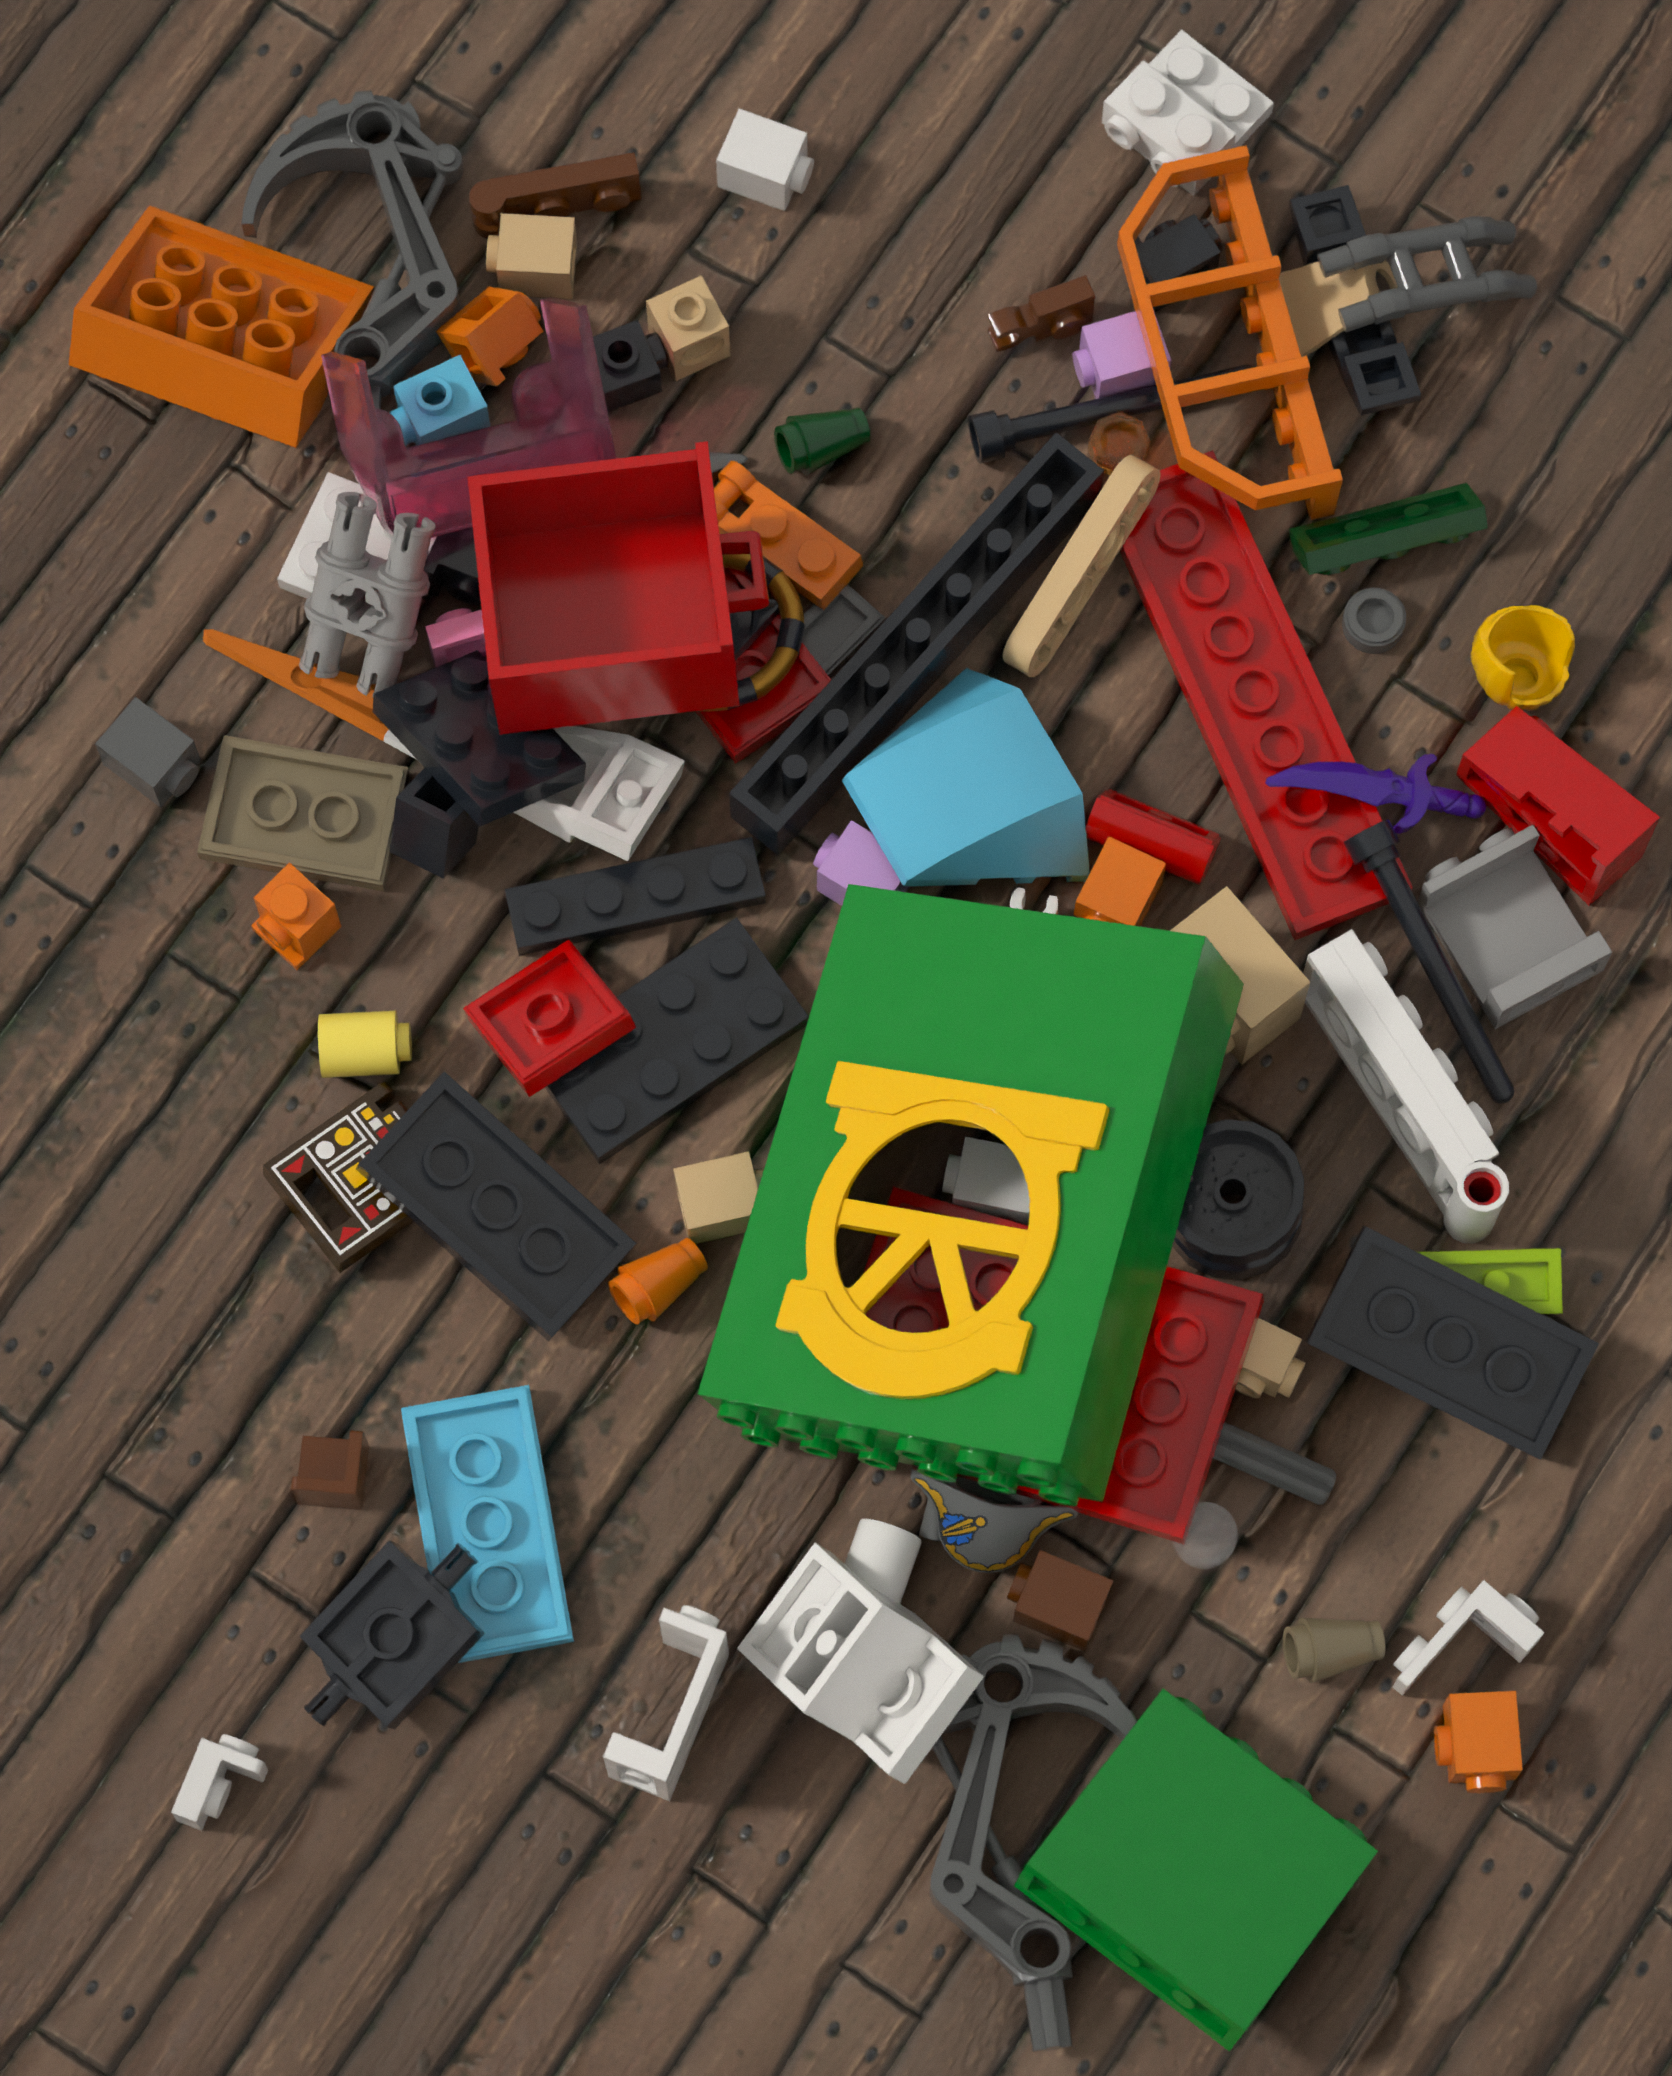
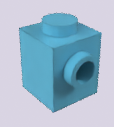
M461 355L393 386L397 409L390 411L393 424L405 446L415 442L424 461L491 430L487 404Z

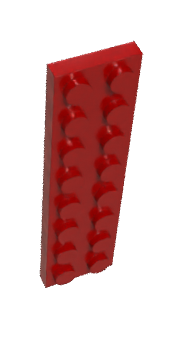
M1213 450L1204 453V455L1218 462ZM1178 463L1160 470L1161 475L1157 490L1121 547L1120 553L1294 941L1389 904L1373 871L1367 874L1362 864L1355 865L1343 843L1365 829L1382 822L1376 806L1355 798L1323 790L1298 787H1269L1265 784L1268 777L1292 766L1314 762H1356L1236 499L1179 468ZM1397 858L1396 862L1412 891L1413 886L1400 858Z

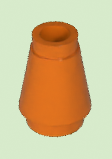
M684 1238L679 1243H674L618 1267V1276L610 1280L608 1286L614 1301L631 1322L639 1324L645 1319L655 1321L700 1274L708 1269V1265L698 1246L691 1239Z

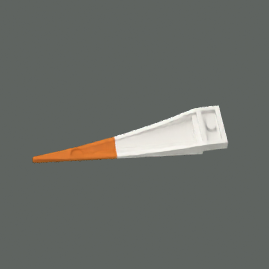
M213 629L204 630L203 642L207 646L415 758L372 712V696L376 684H371L370 692L366 696L356 687L360 676L339 670L338 676L334 678L315 677L318 666L316 663L313 664L312 672L307 674L299 667L301 658ZM578 726L553 728L586 762L584 781L514 813L569 843L576 837L629 861L681 778L685 760L628 734Z

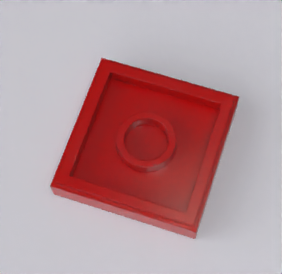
M569 939L463 1008L470 1023L529 1098L636 1028L630 1013Z

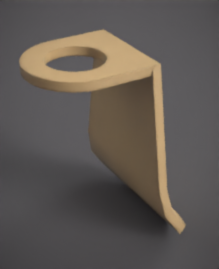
M1384 260L1383 263L1369 265L1357 270L1350 269L1327 278L1323 276L1319 262L1280 273L1279 281L1301 357L1314 352L1331 340L1332 337L1344 331L1338 309L1366 300L1367 296L1380 292L1376 283V272L1384 276L1390 289L1398 288L1388 262Z

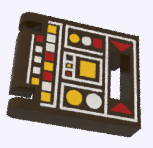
M387 1082L380 1083L263 1164V1176L339 1273L414 1222L356 1170L361 1160L409 1110L402 1101L396 1102L383 1112L380 1110L395 1095V1092ZM313 1172L350 1217V1219L332 1231L300 1192L313 1183Z

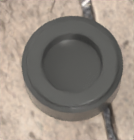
M1381 588L1361 590L1350 598L1345 607L1342 619L1343 633L1347 641L1359 651L1369 654L1386 652L1392 649L1403 635L1406 624V611L1400 599L1390 591Z

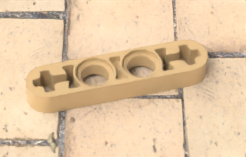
M1131 454L1126 456L1116 466L1012 631L1003 652L1005 663L1032 678L1039 675L1045 669L1153 498L1160 481V470Z

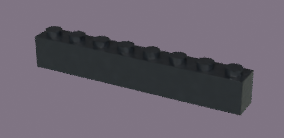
M1055 433L729 792L731 818L779 856L843 785L842 779L882 742L1082 520L1102 489L1104 469L1058 433Z

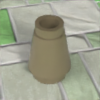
M1300 1618L1297 1625L1285 1627L1283 1632V1651L1286 1666L1293 1679L1306 1678L1309 1683H1314L1371 1663V1661L1383 1659L1385 1656V1639L1382 1627L1377 1620L1365 1622L1364 1620Z

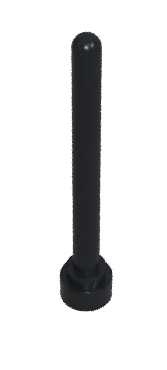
M1245 364L1173 382L1174 385L1254 368V366ZM1154 385L1011 419L1007 413L997 415L994 410L969 415L968 427L975 457L978 463L982 464L1004 459L1005 452L1015 450V443L1163 408L1157 386Z
M1389 819L1354 835L1343 842L1354 864H1362L1367 874L1373 871L1489 1096L1494 1102L1499 1104L1509 1102L1514 1096V1086L1396 862L1400 854L1395 845L1399 844L1400 840Z

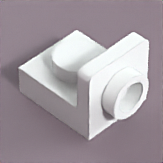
M222 1734L218 1744L201 1738L171 1812L175 1819L180 1823L201 1831L208 1816L217 1819L225 1806L232 1785V1781L224 1779L227 1769L264 1782L268 1768L263 1761L256 1758L259 1748L225 1734Z

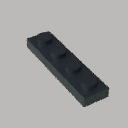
M752 837L505 889L519 956L556 948L568 939L572 944L766 903L765 891Z

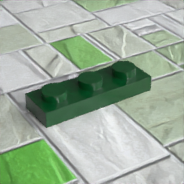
M1463 483L1291 528L1289 531L1292 550L1309 575L1316 573L1333 575L1347 570L1351 564L1373 558L1395 559L1402 557L1411 548L1434 542L1441 544L1456 543L1466 539L1472 532L1487 529L1488 524L1485 505L1468 483Z

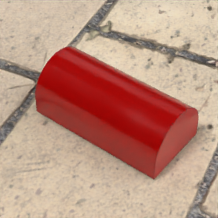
M1112 789L1105 790L1096 798L1085 827L1087 839L1104 846L1109 836L1165 862L1166 872L1197 885L1202 884L1222 839L1218 833Z

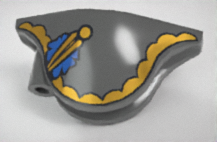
M911 1466L912 1481L928 1497L919 1534L931 1540L941 1541L944 1549L953 1560L963 1567L976 1572L992 1573L1015 1566L1026 1557L1042 1534L1051 1527L1073 1519L1078 1515V1512L1070 1507L1055 1506L1042 1500L1018 1494L993 1491L979 1485L978 1482L957 1476L956 1482L932 1479L917 1471L918 1466Z

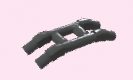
M1485 216L1461 218L1458 222L1385 235L1382 233L1366 235L1348 241L1344 246L1317 255L1322 274L1325 278L1350 269L1357 270L1388 260L1398 288L1367 296L1366 300L1338 309L1340 321L1345 332L1372 323L1377 325L1391 319L1401 318L1410 313L1480 300L1488 302L1494 300L1506 301L1509 298L1529 299L1535 295L1537 290L1535 278L1528 274H1516L1509 270H1493L1482 272L1477 276L1467 247H1486L1488 244L1509 245L1516 236V229L1512 222L1494 220L1491 217ZM1441 250L1452 281L1423 285L1412 255Z

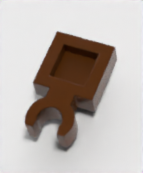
M1084 275L1029 295L1027 304L1019 307H1005L989 314L988 319L992 326L987 331L996 352L1010 349L1034 336L1037 342L1053 336L1055 339H1064L1079 333L1082 326H1086L1088 322L1093 321L1095 294L1087 276Z

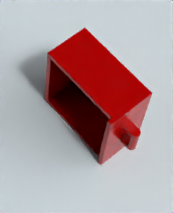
M708 441L695 443L696 449L467 476L488 675L500 735L740 706L729 613L763 609L769 605L760 533L756 531H742L719 534ZM750 554L754 587L727 593L722 555Z

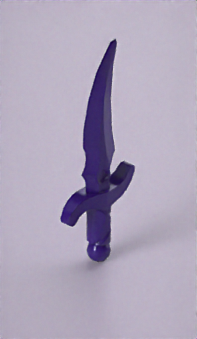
M1426 754L1417 759L1409 769L1407 777L1397 775L1390 768L1384 771H1375L1357 763L1314 762L1292 766L1268 777L1265 782L1269 787H1298L1323 790L1355 798L1376 807L1387 803L1405 805V815L1393 827L1397 834L1412 829L1421 820L1426 810L1445 812L1446 814L1460 817L1466 815L1471 819H1477L1483 816L1487 807L1485 800L1477 794L1468 795V793L1430 785L1426 771L1437 761V757L1434 754Z

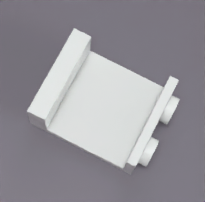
M686 1605L682 1606L680 1613L664 1608L659 1619L664 1644L701 1658L664 1751L613 1732L603 1756L608 1777L668 1801L671 1800L729 1656L727 1634L725 1631L717 1629L719 1619L707 1612Z

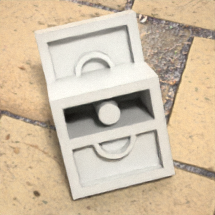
M816 1542L737 1647L803 1713L855 1742L888 1775L903 1784L908 1781L984 1678L978 1670L914 1612L866 1584L832 1552Z

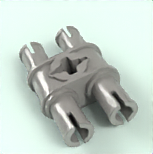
M342 492L338 494L336 499L337 506L329 541L323 543L318 548L315 556L318 563L312 595L306 599L304 605L310 626L299 667L305 673L310 674L313 664L318 663L315 677L334 678L339 674V663L346 633L364 638L368 645L361 675L358 678L356 687L362 694L367 696L370 692L371 684H376L373 698L374 693L397 684L404 652L411 649L412 645L417 641L418 632L415 629L420 604L422 596L428 593L430 587L424 567L431 537L434 534L436 525L432 520L425 517L422 520L421 528H416L419 514L400 513L396 515L387 560L379 558L366 551L373 515L377 509L376 501L366 496L363 506L358 507L361 497L360 493Z

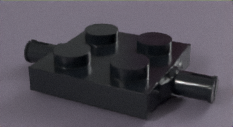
M389 1540L299 1636L321 1658L325 1671L331 1679L304 1706L307 1713L312 1714L311 1717L325 1726L329 1719L351 1698L365 1704L386 1727L395 1730L485 1634L460 1608L457 1598L451 1590L478 1563V1560L464 1546L457 1543L433 1571L419 1566L399 1544Z

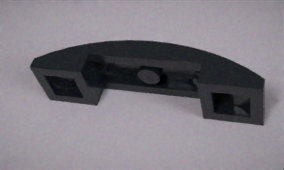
M1349 185L1290 199V211L1304 266L1318 262L1317 255L1344 246L1348 241L1366 236ZM1390 320L1377 325L1372 323L1349 332L1344 330L1328 341L1344 384L1361 415L1421 401V392L1404 343H1397Z

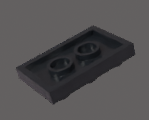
M478 650L374 693L372 712L480 827L584 781L586 762L553 728L499 734L489 682L487 659Z

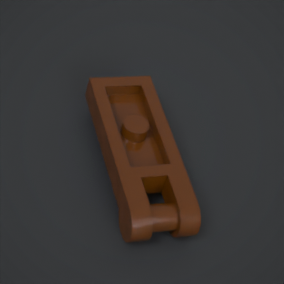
M635 152L487 179L477 182L469 193L473 227L476 233L488 239L489 235L499 236L501 213L568 217L570 213L596 209L600 212H613L625 208L630 202L641 200L640 178Z

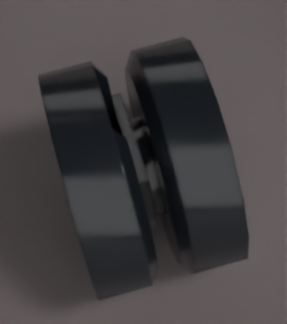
M1225 1119L1205 1125L1172 1247L1189 1266L1212 1278L1243 1280L1268 1272L1289 1255L1301 1232L1305 1180L1296 1154L1277 1133L1255 1122ZM1229 1194H1238L1244 1197V1199L1239 1203L1230 1204L1224 1201L1222 1197Z

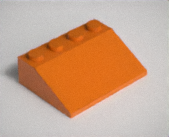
M149 205L75 306L69 365L296 448L320 413L336 378L337 364L334 353L336 342L344 331L361 320L373 295L374 286Z

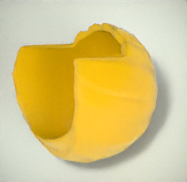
M1530 605L1510 606L1497 610L1496 613L1489 615L1483 621L1474 635L1471 662L1476 678L1487 696L1497 704L1506 705L1511 710L1516 706L1522 710H1536L1540 706L1552 702L1553 698L1560 695L1564 689V684L1569 678V664L1575 650V636L1567 619L1551 609Z

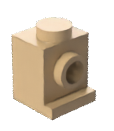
M1258 1318L1235 1390L1253 1398H1260L1262 1392L1274 1398L1277 1393L1289 1398L1306 1364L1295 1358L1302 1339Z

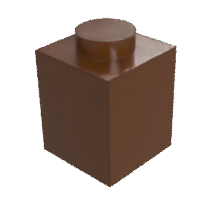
M1040 1550L1033 1567L1024 1563L1020 1564L1009 1590L1007 1599L1017 1603L1013 1622L1086 1652L1111 1592L1113 1580Z

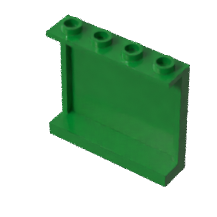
M1163 1688L1027 1862L1014 1887L1230 2052L1378 1850L1367 1843L1363 1832L1353 1823L1341 1818L1335 1819L1314 1803L1309 1791L1300 1783L1290 1778H1281L1261 1763L1255 1750L1246 1742L1235 1737L1228 1738L1207 1722L1204 1713L1197 1705L1186 1698L1174 1697Z

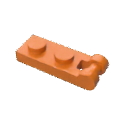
M730 461L718 474L720 482L714 488L719 534L742 531H756L760 533L763 556L784 571L797 592L822 610H825L864 566L861 554L765 487L738 462ZM738 498L749 505L748 509L739 518L728 511Z

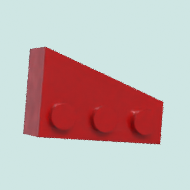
M1518 706L1513 708L1462 755L1456 776L1471 791L1481 796L1485 800L1486 805L1509 828H1512L1515 834L1534 825L1539 833L1534 853L1588 906L1643 857L1660 819L1656 813L1556 737L1552 729L1542 719L1534 715L1529 716Z

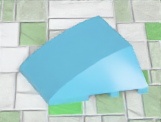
M968 668L963 670L842 779L844 786L903 887L976 885L980 879L1013 878L1016 883H1032L1036 877L1066 876L1067 882H1085L1090 874L1082 791L1021 689Z

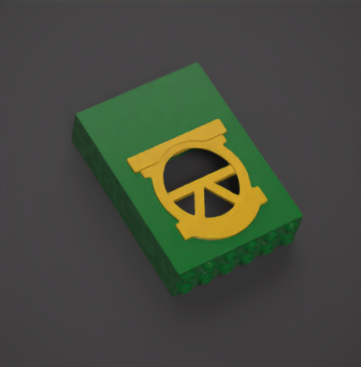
M848 884L698 1391L700 1397L718 1410L716 1417L725 1423L740 1427L743 1439L761 1446L776 1448L779 1445L780 1439L800 1443L799 1448L802 1451L827 1459H836L839 1451L859 1454L858 1460L860 1462L883 1470H896L898 1462L918 1466L917 1471L922 1475L944 1482H956L957 1475L961 1474L979 1478V1485L1006 1494H1016L1018 1486L1038 1489L1040 1497L1062 1505L1077 1506L1079 1498L1103 1502L1244 983L1209 939L1202 935ZM936 1122L984 1129L996 1135L1011 1149L1023 1170L1030 1200L1028 1230L852 1200L848 1199L852 1184L868 1161L880 1149L903 1133ZM839 1228L896 1237L897 1239L852 1287L844 1286L836 1254V1237ZM930 1245L949 1319V1326L927 1333H907L886 1328L865 1315L867 1311ZM959 1249L1019 1259L1010 1277L999 1292L979 1311H975Z

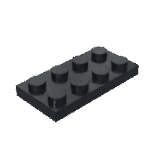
M736 917L617 996V999L630 1013L636 1028L546 1086L545 1089L600 1165L807 1026L809 1016Z
M445 1071L356 1167L360 1174L548 1342L636 1245L633 1239Z
M1364 1225L1305 1340L1306 1343L1540 1460L1599 1345L1598 1342Z

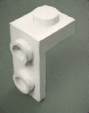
M1485 1580L1481 1582L1472 1594L1461 1586L1436 1615L1444 1623V1626L1428 1643L1418 1635L1393 1665L1402 1673L1392 1688L1403 1696L1469 1620L1520 1663L1545 1633L1535 1625L1539 1617L1522 1599L1512 1593H1509L1504 1598Z

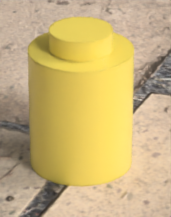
M396 1010L319 1014L318 1050L322 1078L400 1074V1061H412L410 1023H398Z

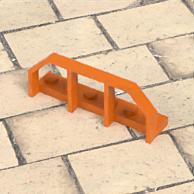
M1247 145L1163 163L1118 233L1117 246L1179 468L1255 511L1305 500L1310 520L1334 515L1343 479L1340 468L1333 469L1308 382L1309 360L1307 356L1301 357L1279 281L1281 271L1279 256H1272L1247 170L1250 157ZM1218 176L1217 187L1211 188L1209 194L1215 222L1217 225L1226 223L1231 242L1225 244L1228 266L1146 284L1134 241L1169 187ZM1244 287L1247 296L1241 298V312L1244 325L1248 334L1257 333L1262 352L1256 355L1257 367L1174 385L1153 307ZM1273 388L1278 408L1272 410L1275 434L1280 445L1289 444L1294 464L1288 466L1289 480L1264 486L1252 482L1192 448L1181 407Z

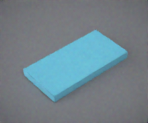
M529 1385L401 1408L427 1569L433 1571L457 1543L464 1546L478 1560V1563L451 1589L457 1598L460 1608L485 1632L458 1663L574 1642Z

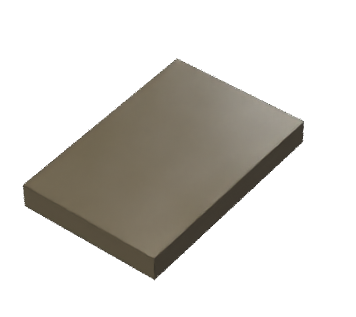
M224 735L197 850L198 857L201 860L279 873L290 862L309 879L384 892L393 854L390 852L396 797L408 785L409 769L404 766Z

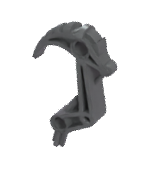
M371 90L355 92L352 103L340 105L338 100L333 98L318 105L317 115L311 118L306 115L300 116L290 125L291 132L287 135L281 134L267 152V157L258 166L246 195L241 222L244 237L257 238L260 219L269 202L281 189L303 176L323 171H347L374 175L398 250V256L388 278L379 280L361 320L342 333L334 349L337 364L336 390L344 395L342 447L353 448L356 453H368V449L379 448L381 398L390 394L393 386L442 342L436 331L461 310L456 280L429 221V217L444 186L455 184L463 175L464 168L461 153L453 145H437L421 131L418 115L409 101L402 105L392 98L373 95ZM381 132L389 135L386 140L377 144L363 141L371 133ZM410 177L434 178L423 204ZM403 272H405L408 285L401 289L398 283ZM364 356L375 357L379 360L374 367L368 370H356L350 366L356 359Z
M1003 1634L1002 1642L985 1645L974 1652L970 1658L965 1654L962 1655L984 1678L932 1747L956 1790V1795L931 1875L929 1896L932 1904L939 1912L978 1943L1012 1976L1014 1986H1024L1032 2051H1053L1073 2046L1064 1981L1073 1978L1070 1941L1067 1932L1058 1922L1048 1917L1042 1907L1014 1887L1022 1869L1015 1856L1009 1858L1006 1856L989 1825L1009 1721L1040 1713L1068 1712L1099 1722L1122 1741L1138 1720L1133 1711L1128 1710L1121 1701V1693L1107 1677L1100 1679L1092 1673L1094 1665L1084 1657L1079 1656L1075 1661L1063 1657L1062 1645L1050 1640L1043 1639L1039 1649L1023 1647L1018 1634ZM998 1672L1009 1673L1019 1681L1021 1692L1012 1701L998 1702L986 1693L984 1688L986 1679ZM971 1728L975 1732L961 1774L942 1736L943 1734ZM985 1845L996 1863L991 1870L999 1884L982 1873L981 1864ZM1037 1934L1050 1938L1056 1944L1058 1950L1057 1960L1045 1968H1035L1027 1964L1020 1952V1946L1027 1937Z

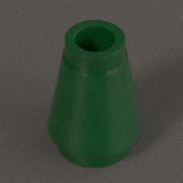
M859 407L850 410L844 409L788 416L786 424L776 426L774 429L776 450L783 467L789 474L801 471L804 475H809L858 448L860 445L869 443L871 438L868 421Z

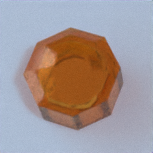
M1118 412L1097 421L1088 441V451L1092 461L1104 469L1105 474L1111 475L1116 466L1130 454L1145 461L1151 441L1141 420Z

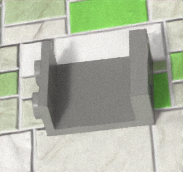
M1534 825L1516 834L1512 828H1507L1494 834L1480 845L1481 853L1462 863L1457 857H1453L1438 864L1425 875L1427 882L1423 884L1418 899L1420 908L1494 1029L1604 971L1612 954L1600 931L1588 937L1585 935L1534 853V848L1539 838V833Z

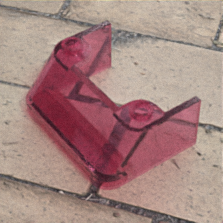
M553 297L540 300L552 360L532 365L522 371L517 377L512 389V402L516 420L405 448L402 430L398 421L390 413L374 408L365 360L336 352L321 354L342 453L365 496H369L376 501L377 509L375 515L384 530L393 536L394 521L396 515L400 513L419 514L416 528H421L423 518L427 517L432 520L436 527L431 538L473 527L467 476L616 459L587 305Z

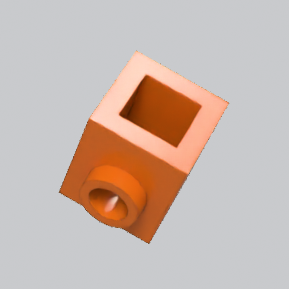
M1516 1691L1449 1694L1443 1703L1444 1726H1435L1434 1750L1437 1766H1447L1449 1783H1466V1791L1469 1793H1492L1506 1790V1781L1515 1780L1522 1772Z

